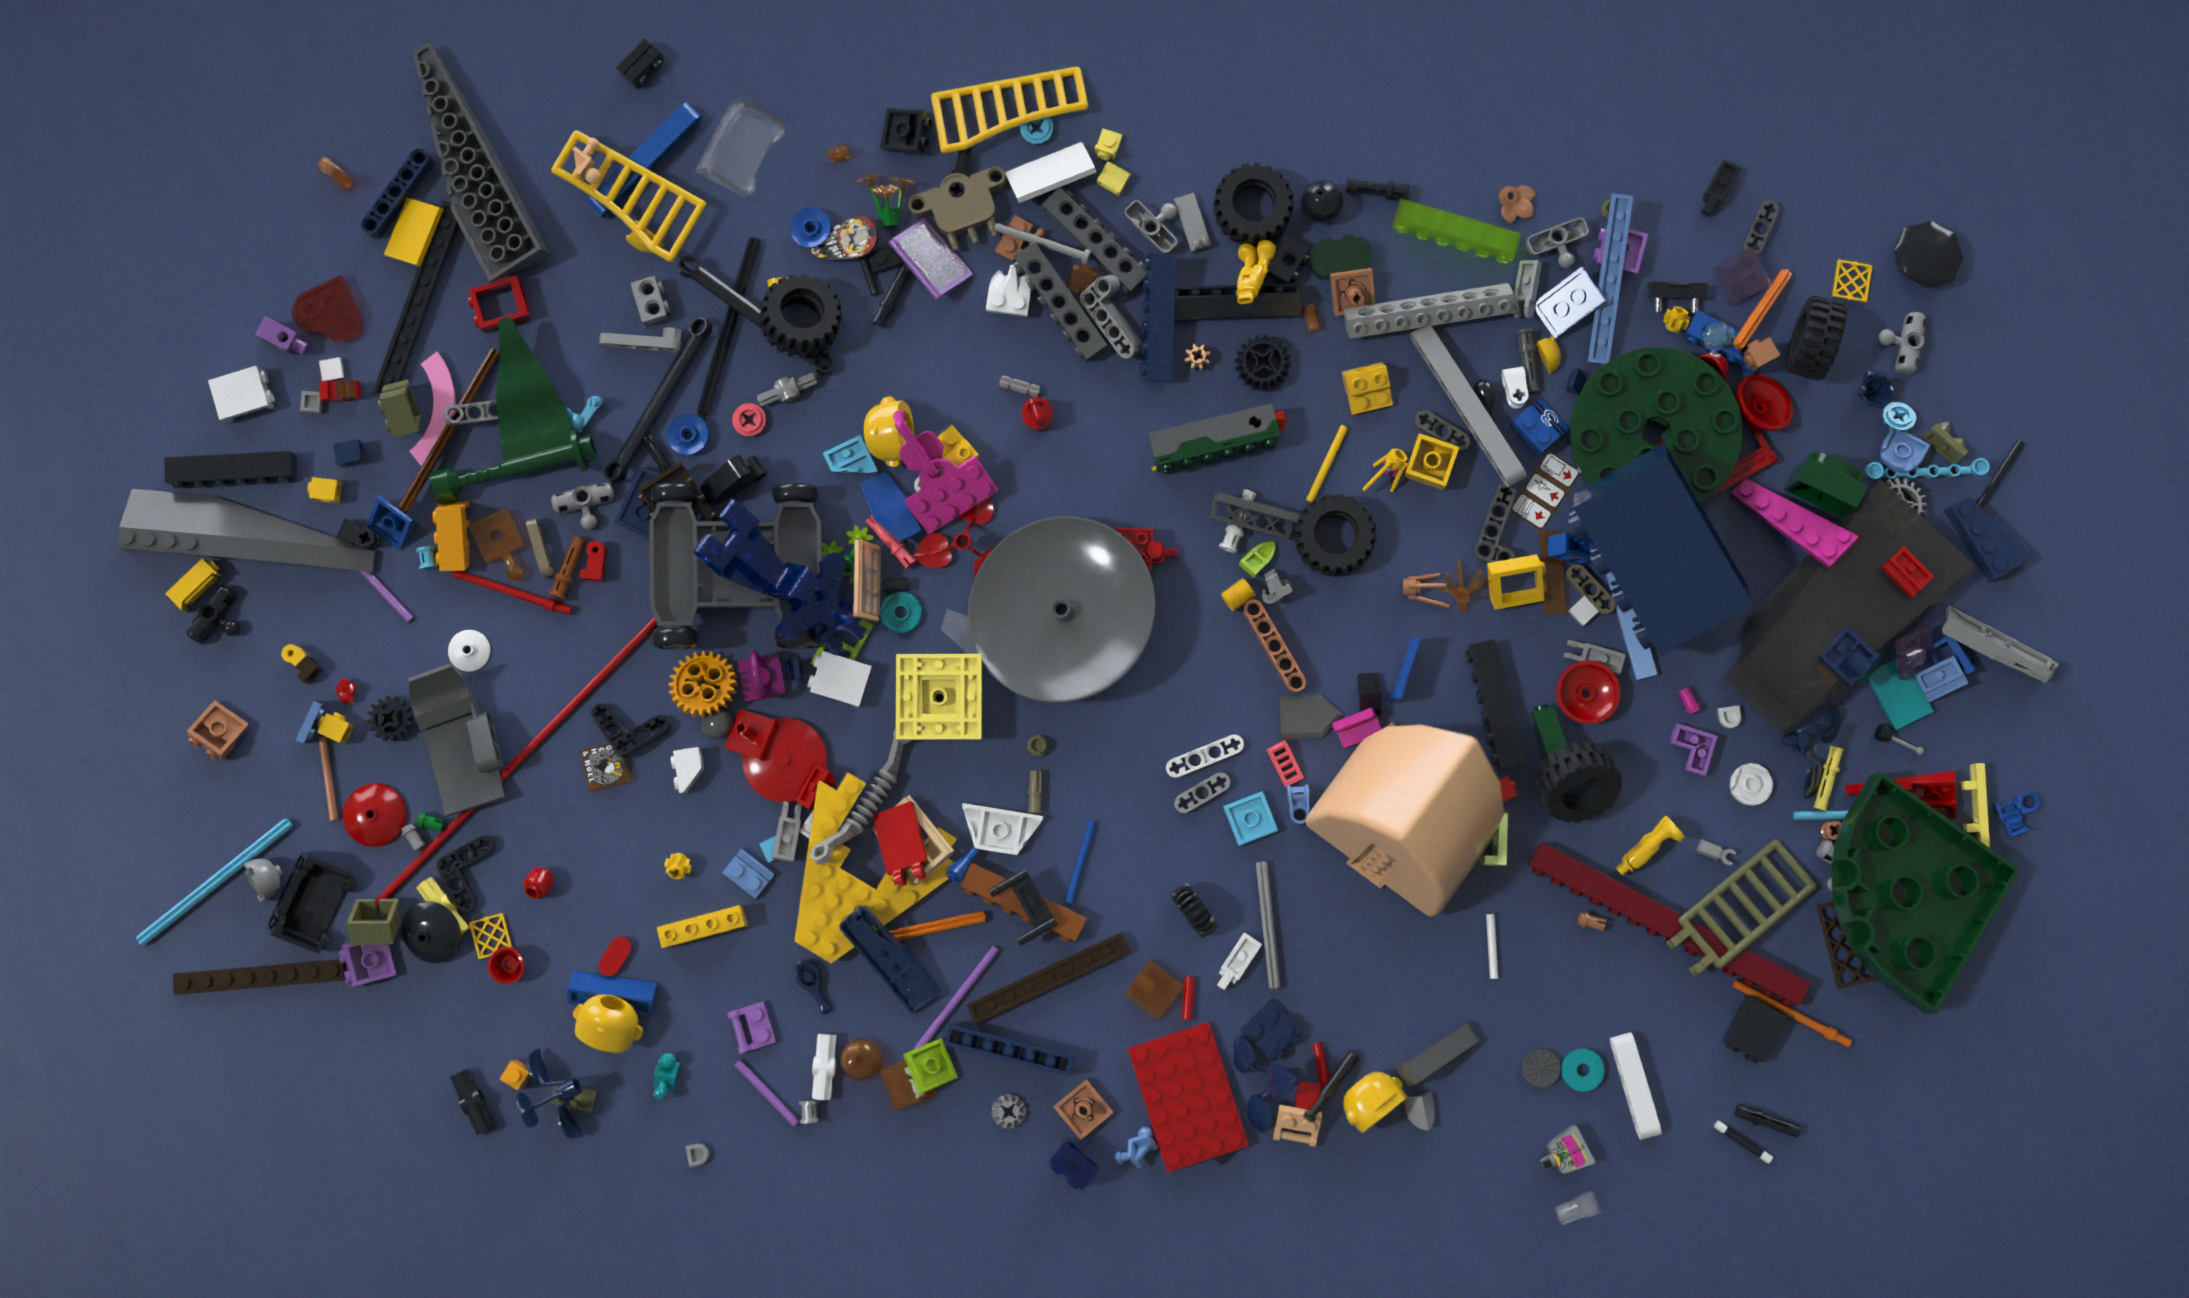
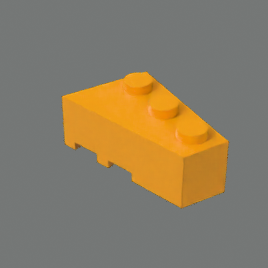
M450 501L439 505L433 511V523L437 527V532L434 533V542L438 544L436 564L439 565L440 571H465L469 567L470 540H467V527H470V521L466 520V508H470V501Z

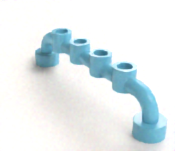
M1978 458L1970 466L1952 464L1948 467L1930 465L1927 468H1916L1913 470V476H1911L1909 472L1899 473L1889 468L1883 469L1880 463L1872 462L1865 467L1864 473L1870 480L1878 478L1892 480L1895 477H1904L1907 480H1912L1917 476L1933 479L1941 475L1955 478L1958 475L1966 474L1982 476L1989 471L1990 466L1986 459ZM1951 468L1955 470V474L1951 472ZM1930 469L1934 471V475L1930 473ZM1888 470L1892 472V477L1888 475Z

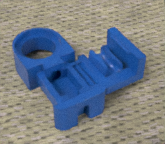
M2023 793L2014 796L2013 801L2001 805L1998 802L1993 804L1994 810L1998 812L1996 815L1997 819L2004 821L2009 837L2030 831V828L2022 824L2023 816L2021 815L2035 811L2039 807V798L2034 793ZM2026 796L2033 799V806L2030 809L2023 805V799ZM2021 827L2023 828V829H2020V830H2017V831L2013 832V830H2015V829H2018V828H2021Z

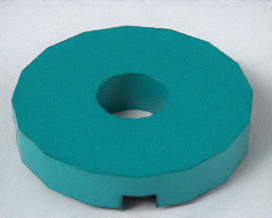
M896 592L890 594L883 601L880 608V617L883 624L890 631L897 634H906L913 631L919 625L922 618V608L919 601L912 594ZM897 608H906L907 615L904 618H897L895 615Z
M1585 1048L1575 1049L1569 1052L1563 1059L1561 1076L1564 1082L1572 1089L1580 1092L1590 1091L1601 1083L1604 1076V1064L1600 1056L1594 1051ZM1580 1064H1585L1588 1067V1073L1585 1076H1580L1577 1073V1067Z

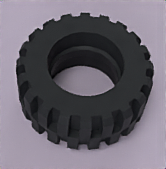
M1254 162V166L1244 163L1239 169L1234 167L1231 169L1230 174L1223 176L1222 182L1218 184L1213 209L1217 225L1221 226V231L1224 235L1228 234L1230 236V240L1233 242L1238 240L1241 242V245L1250 243L1257 247L1260 241L1277 239L1281 236L1282 231L1286 230L1294 208L1293 191L1289 188L1290 183L1288 180L1282 178L1280 171L1274 172L1272 166L1266 164V167H1261L1260 163ZM1248 188H1257L1265 191L1273 201V210L1270 216L1256 222L1243 219L1234 209L1236 195Z
M792 274L789 276V279H786V277L778 279V284L773 283L769 291L765 293L760 312V326H762L763 336L768 337L767 342L771 346L776 345V350L780 353L785 351L788 353L787 356L793 357L794 354L799 355V358H806L807 354L813 357L818 355L819 350L821 352L827 350L828 345H832L835 341L842 318V306L840 300H837L838 295L834 290L830 291V285L826 282L823 284L819 282L820 278L815 276L813 279L808 278V274H802L801 277H797V274ZM791 304H804L816 311L820 322L810 328H797L784 319L781 311Z
M1812 296L1807 299L1797 318L1787 350L1785 367L1789 373L1815 381L1822 380L1827 376L1831 365L1834 363L1843 338V332L1845 331L1847 308L1844 304L1819 296Z
M1337 493V495L1326 494L1322 498L1314 499L1311 504L1304 508L1295 527L1294 541L1297 546L1296 550L1302 557L1301 560L1311 566L1310 569L1313 571L1317 570L1325 576L1328 574L1333 575V577L1342 574L1347 575L1359 569L1372 553L1376 541V525L1372 521L1371 512H1367L1364 508L1365 505L1362 502H1356L1354 497L1349 496L1348 498L1340 493ZM1329 516L1342 517L1349 521L1354 528V543L1348 551L1342 554L1327 553L1319 547L1316 541L1315 532L1318 524Z
M1581 741L1578 744L1576 742L1569 743L1566 747L1563 745L1556 752L1552 751L1548 758L1541 762V768H1538L1535 778L1538 794L1550 815L1564 822L1571 823V821L1578 823L1585 819L1587 821L1591 820L1596 815L1600 816L1604 813L1605 809L1613 806V801L1618 799L1619 792L1622 789V776L1606 748L1593 742L1589 744L1587 741ZM1589 777L1584 782L1576 786L1569 787L1575 781Z

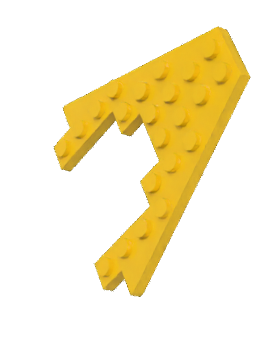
M848 772L837 790L820 780L817 783L794 939L796 943L830 963H833L854 948V945L840 930L841 921L851 914L854 908L859 905L868 906L882 924L885 925L948 880L946 868L954 863V861L948 858L917 885L908 876L906 879L907 885L900 888L898 885H894L893 875L889 876L886 872L876 889L840 868L851 850L843 844L832 849L833 855L827 863L823 865L816 864L810 857L811 850L818 843L836 834L866 785L865 782ZM938 827V831L952 847L957 838ZM932 841L925 848L931 860H934L941 853ZM928 862L923 864L924 868L929 864ZM872 925V928L877 931L878 929Z

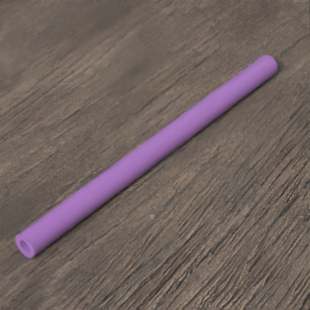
M991 947L915 1045V1049L929 1043L998 954L999 950L997 948Z

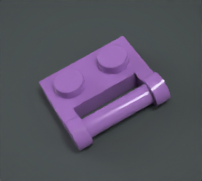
M765 1001L727 1013L728 1018L732 1021L738 1040L739 1054L777 1042ZM745 1014L754 1043L747 1044L739 1018L740 1015Z

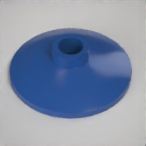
M816 207L801 209L794 215L790 223L792 238L797 244L806 248H814L823 244L831 232V222L828 215ZM815 227V231L810 233L809 229Z
M685 413L676 416L669 423L666 436L669 445L674 451L683 455H692L704 448L708 441L709 432L706 423L699 416ZM687 432L692 433V437L690 439L685 438V434Z

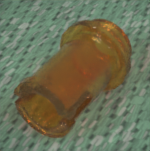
M1314 304L1302 307L1303 311L1301 313L1305 316L1308 332L1321 329L1316 313L1318 308Z

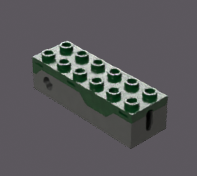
M1270 403L1149 433L1148 441L1156 473L1168 474L1174 471L1173 468L1178 467L1188 469L1194 467V463L1198 462L1209 464L1214 462V458L1218 457L1229 459L1239 452H1243V454L1253 453L1255 448L1263 447V449L1273 448L1279 442L1280 435L1287 426L1284 412L1281 410L1274 411L1273 404Z

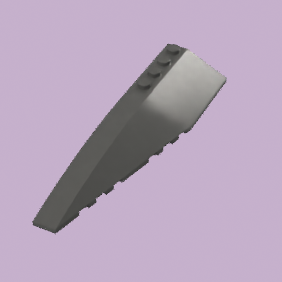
M142 489L131 490L119 526L116 547L130 552L374 573L376 556L375 551L353 545L338 538L216 496Z

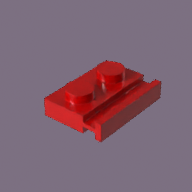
M1905 546L1901 547L1881 567L1910 598H1913L1934 577Z

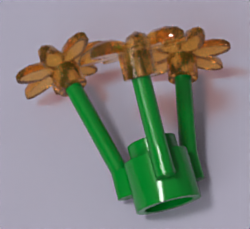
M878 173L859 179L857 184L866 182L867 186L870 187L879 220H882V225L899 224L898 218H902L901 208L904 189H906L907 183L915 184V181L892 177L889 178V181L898 182V186L889 184L886 187L880 185L879 188H875L874 179L880 178L883 174ZM896 190H899L897 210L895 211V207H890L889 198L890 193L895 194ZM879 194H882L885 202L883 211L877 196Z

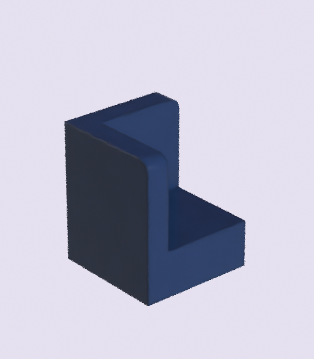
M355 439L333 443L336 464L340 467L350 466V462L362 460L360 447H363L362 441Z

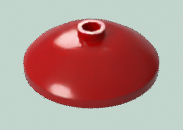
M1755 374L1746 377L1738 385L1736 397L1739 408L1745 418L1753 425L1767 431H1779L1791 422L1793 418V404L1786 390L1778 382L1770 377Z
M1589 660L1580 661L1569 666L1561 674L1556 686V698L1560 709L1568 718L1581 724H1595L1607 719L1616 710L1620 700V685L1615 674L1604 664ZM1583 690L1589 692L1587 698L1582 695Z
M372 783L359 787L348 797L343 809V823L347 833L356 842L369 847H380L394 841L402 833L401 829L405 827L407 820V809L403 798L396 790L384 784ZM371 810L374 812L373 818L368 817V813Z

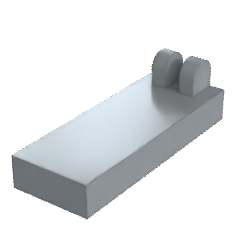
M1191 193L1175 198L1174 203L1191 253L1211 247L1195 194Z

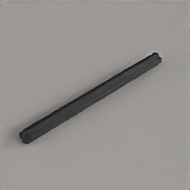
M749 237L734 286V290L743 297L760 245V240L755 237ZM729 305L697 408V413L704 416L709 414L739 312Z

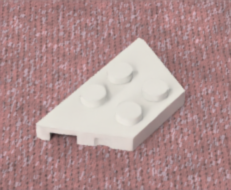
M962 803L974 847L981 850L1018 855L1044 817Z

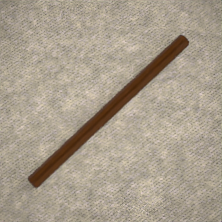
M493 348L489 350L458 405L473 402L500 356L499 351ZM461 408V409L463 410V412H464V414H463V417H464V416H465V408ZM453 412L450 418L456 420V417H459L460 414ZM445 425L400 502L399 510L404 513L409 512L459 425Z

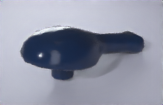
M798 961L794 968L796 982L800 987L812 993L819 1005L821 1014L831 1011V1005L826 1002L820 990L821 977L818 968L811 961Z

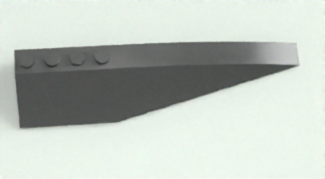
M429 41L414 51L413 57L418 77L421 79L423 87L421 89L426 99L427 113L432 123L431 129L437 154L442 164V174L445 176L447 184V194L451 200V210L488 281L493 282L538 263L549 256L550 252L472 109L434 46Z

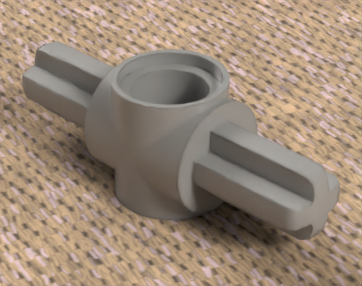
M810 373L795 380L792 376L779 379L774 383V389L757 396L758 402L761 406L768 405L777 400H780L782 403L791 402L800 397L799 391L816 385V377L813 373Z

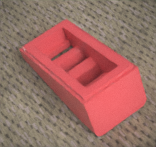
M1286 740L1266 749L1285 788L1287 785H1292L1304 779ZM1284 748V753L1276 757L1274 756L1273 753ZM1288 756L1289 760L1278 764V760ZM1292 764V768L1282 772L1281 768ZM1296 771V776L1286 780V775Z

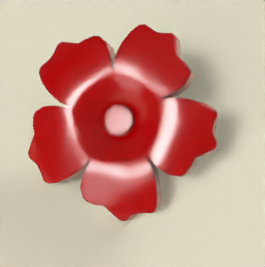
M343 678L337 684L336 693L339 694L338 698L342 703L355 702L356 697L353 694L356 693L355 683L350 684L347 678Z

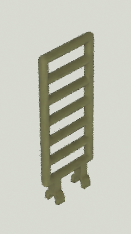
M1774 839L1678 919L1683 929L1668 940L1666 944L1670 949H1673L1688 936L1694 940L1706 956L1689 969L1693 976L1698 975L1711 963L1716 968L1721 969L1815 891L1817 885L1781 842ZM1774 850L1780 854L1806 885L1799 893L1793 889L1767 858ZM1758 863L1763 865L1791 898L1783 906L1751 870ZM1744 875L1774 909L1775 913L1768 919L1763 916L1736 884ZM1728 888L1760 924L1752 932L1720 896ZM1714 901L1743 935L1744 939L1735 945L1705 910V907ZM1697 914L1729 950L1721 958L1717 956L1689 922Z

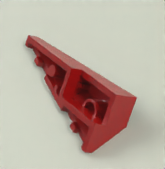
M1955 771L1892 779L1939 813L1956 819ZM1865 783L1845 785L1846 796L1849 797L1850 794L1858 796Z

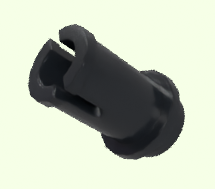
M887 577V579H883L884 592L890 594L893 591H909L908 578L889 579Z

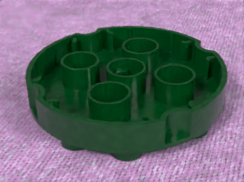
M1663 347L1643 348L1627 352L1612 359L1602 366L1585 384L1578 396L1570 419V451L1575 467L1583 482L1589 486L1658 447L1659 444H1651L1643 439L1644 428L1648 424L1647 421L1651 420L1667 427V435L1662 443H1665L1699 503L1702 504L1718 491L1728 479L1735 467L1741 449V414L1729 385L1706 362L1694 355L1676 349Z

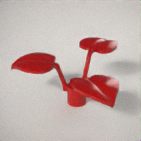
M988 497L959 515L962 520L970 521V524L964 530V533H959L955 536L952 545L948 546V540L945 536L939 533H932L921 541L913 557L925 566L942 568L952 561L950 549L954 547L960 550L969 549L980 557L973 565L976 576L984 560L994 548H988L982 555L972 547L973 540L968 533L973 527L974 522L982 525L991 520L994 513L991 499Z

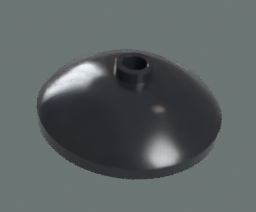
M423 901L408 909L402 919L401 934L408 950L418 959L428 963H441L450 959L459 949L461 943L460 925L454 914L445 906L432 901Z

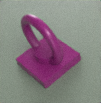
M753 650L750 653V658L737 661L745 703L787 695L779 653L760 656L758 651Z

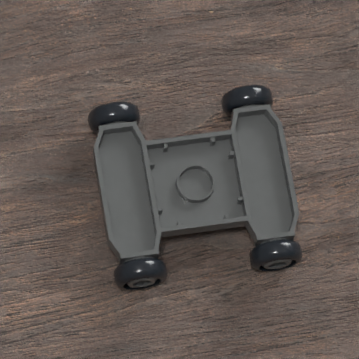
M670 482L655 484L651 487L650 499L657 504V507L649 521L650 610L658 623V628H660L651 634V643L654 647L672 650L696 647L699 642V635L697 631L690 628L693 626V619L697 608H775L781 629L774 632V644L777 647L803 649L813 648L820 644V632L812 628L815 626V620L822 607L821 521L813 507V503L818 500V489L816 486L807 483L776 485L772 489V500L779 505L774 522L697 521L691 504L697 500V489L695 486L688 483Z

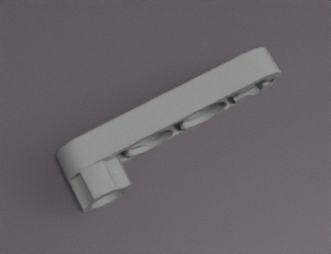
M672 327L663 328V337L600 333L599 345L614 348L679 352L682 330Z
M496 400L449 405L443 414L444 421L451 426L498 420V416L492 415L489 411L490 406L496 404ZM472 407L478 408L480 410V417L476 419L471 418L468 410ZM461 408H465V417L467 420H462L464 412ZM451 410H454L455 414H460L459 417H456V420L448 417Z

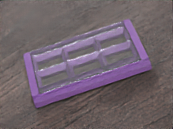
M927 218L922 219L889 241L890 246L936 300L973 276L970 269Z

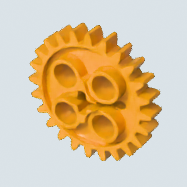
M702 651L701 656H698L694 652V658L691 659L687 655V662L679 661L681 667L673 668L676 675H670L674 682L668 683L672 689L669 691V694L673 697L672 701L674 704H677L678 709H683L686 715L691 712V715L695 718L699 713L701 718H704L705 713H708L712 717L713 710L720 713V706L727 708L726 700L733 701L730 694H736L733 687L737 686L738 683L733 679L737 678V675L733 672V666L729 665V661L723 659L721 654L715 657V654L711 651L707 656L705 651ZM695 670H700L697 675H692ZM715 674H720L719 678L712 680ZM694 689L693 693L686 695L688 690ZM714 693L712 698L706 699L708 694Z

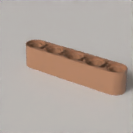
M1248 601L1243 610L1244 616L1289 692H1301L1306 685V680L1260 601ZM1250 605H1255L1258 607L1259 613L1257 615H1250L1247 608ZM1266 623L1270 631L1263 634L1258 630V625ZM1272 641L1278 642L1280 650L1277 652L1271 651L1269 643ZM1284 659L1288 660L1291 668L1283 670L1280 668L1279 662ZM1292 678L1300 679L1301 687L1298 689L1293 688L1290 685V680Z

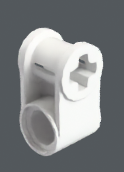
M1524 367L1504 369L1501 371L1508 405L1513 409H1520L1528 399ZM1515 394H1517L1518 397H1522L1520 401H1518L1517 398H1514Z

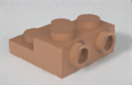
M214 700L187 730L188 742L197 749L200 746L206 750L205 754L215 761L218 758L223 761L236 746L235 742L249 728V724Z

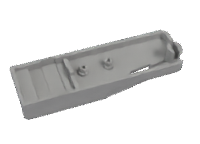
M1950 605L1947 607L1946 622L1942 628L1943 634L1993 660L2026 673L2045 684L2051 679L2055 669L2058 668V663L2048 656ZM2015 663H2018V664H2020V665H2022V666H2024V667H2026V668H2028V669H2024V668H2022V667L2016 665Z

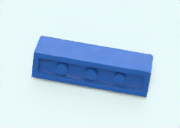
M573 971L567 988L568 1004H584L593 996L607 994L624 999L635 1009L637 1014L652 1016L657 983Z

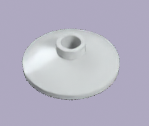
M464 630L457 633L450 641L448 647L451 663L459 670L465 672L481 669L489 660L491 652L487 638L475 630ZM470 646L471 651L470 653L466 654L464 652L465 647Z

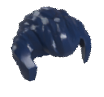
M1874 370L1865 372L1862 384L1857 392L1866 404L1874 408H1880L1890 403L1894 390L1888 375L1881 377Z

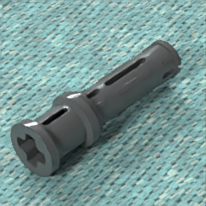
M1533 328L1515 331L1519 344L1517 352L1522 358L1528 393L1539 391L1534 359L1536 346L1533 344Z

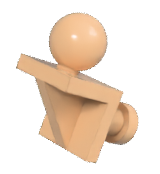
M589 138L587 141L588 145L583 151L576 147L572 150L574 151L576 174L582 180L586 179L591 184L599 182L601 174L599 170L593 168L595 163L589 156L595 148L598 149L600 147V142L595 138Z

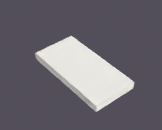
M1080 142L1009 170L1005 174L1018 202L1021 203L1094 174L1096 170L1083 143Z

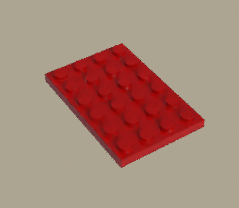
M1209 1022L1127 1048L1167 1173L1249 1146Z

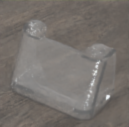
M744 98L733 100L698 162L695 172L743 197L751 195L756 186L753 184V176L770 144L782 138L784 134L782 129L785 124Z

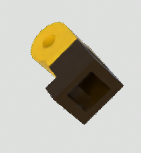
M289 644L282 649V658L286 662L293 664L300 671L297 677L302 682L309 684L323 670L302 648Z

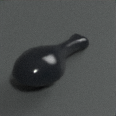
M1480 379L1475 383L1473 391L1494 422L1492 409L1496 401V393L1488 380Z

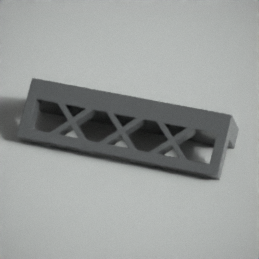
M1224 493L1214 495L1209 519L1286 540H1289L1292 524L1298 522L1299 518L1297 513ZM1218 504L1224 505L1229 514L1224 517L1217 516ZM1240 510L1245 511L1249 518L1243 523L1239 522L1235 516V513ZM1260 515L1264 516L1268 522V525L1263 528L1258 527L1254 520ZM1278 521L1287 522L1285 533L1277 532L1273 524Z

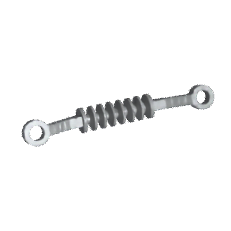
M896 728L893 731V742L888 761L878 771L882 778L874 777L873 780L877 786L870 784L869 788L872 792H864L868 799L862 797L859 799L863 806L855 805L858 813L850 812L853 820L846 818L845 824L840 831L813 847L810 857L816 864L823 865L827 863L833 855V848L855 837V835L863 833L864 829L860 824L868 825L869 822L865 817L873 818L870 810L878 811L875 803L879 805L883 803L879 796L886 798L887 794L884 789L887 791L892 790L888 783H897L903 746L911 740H896Z

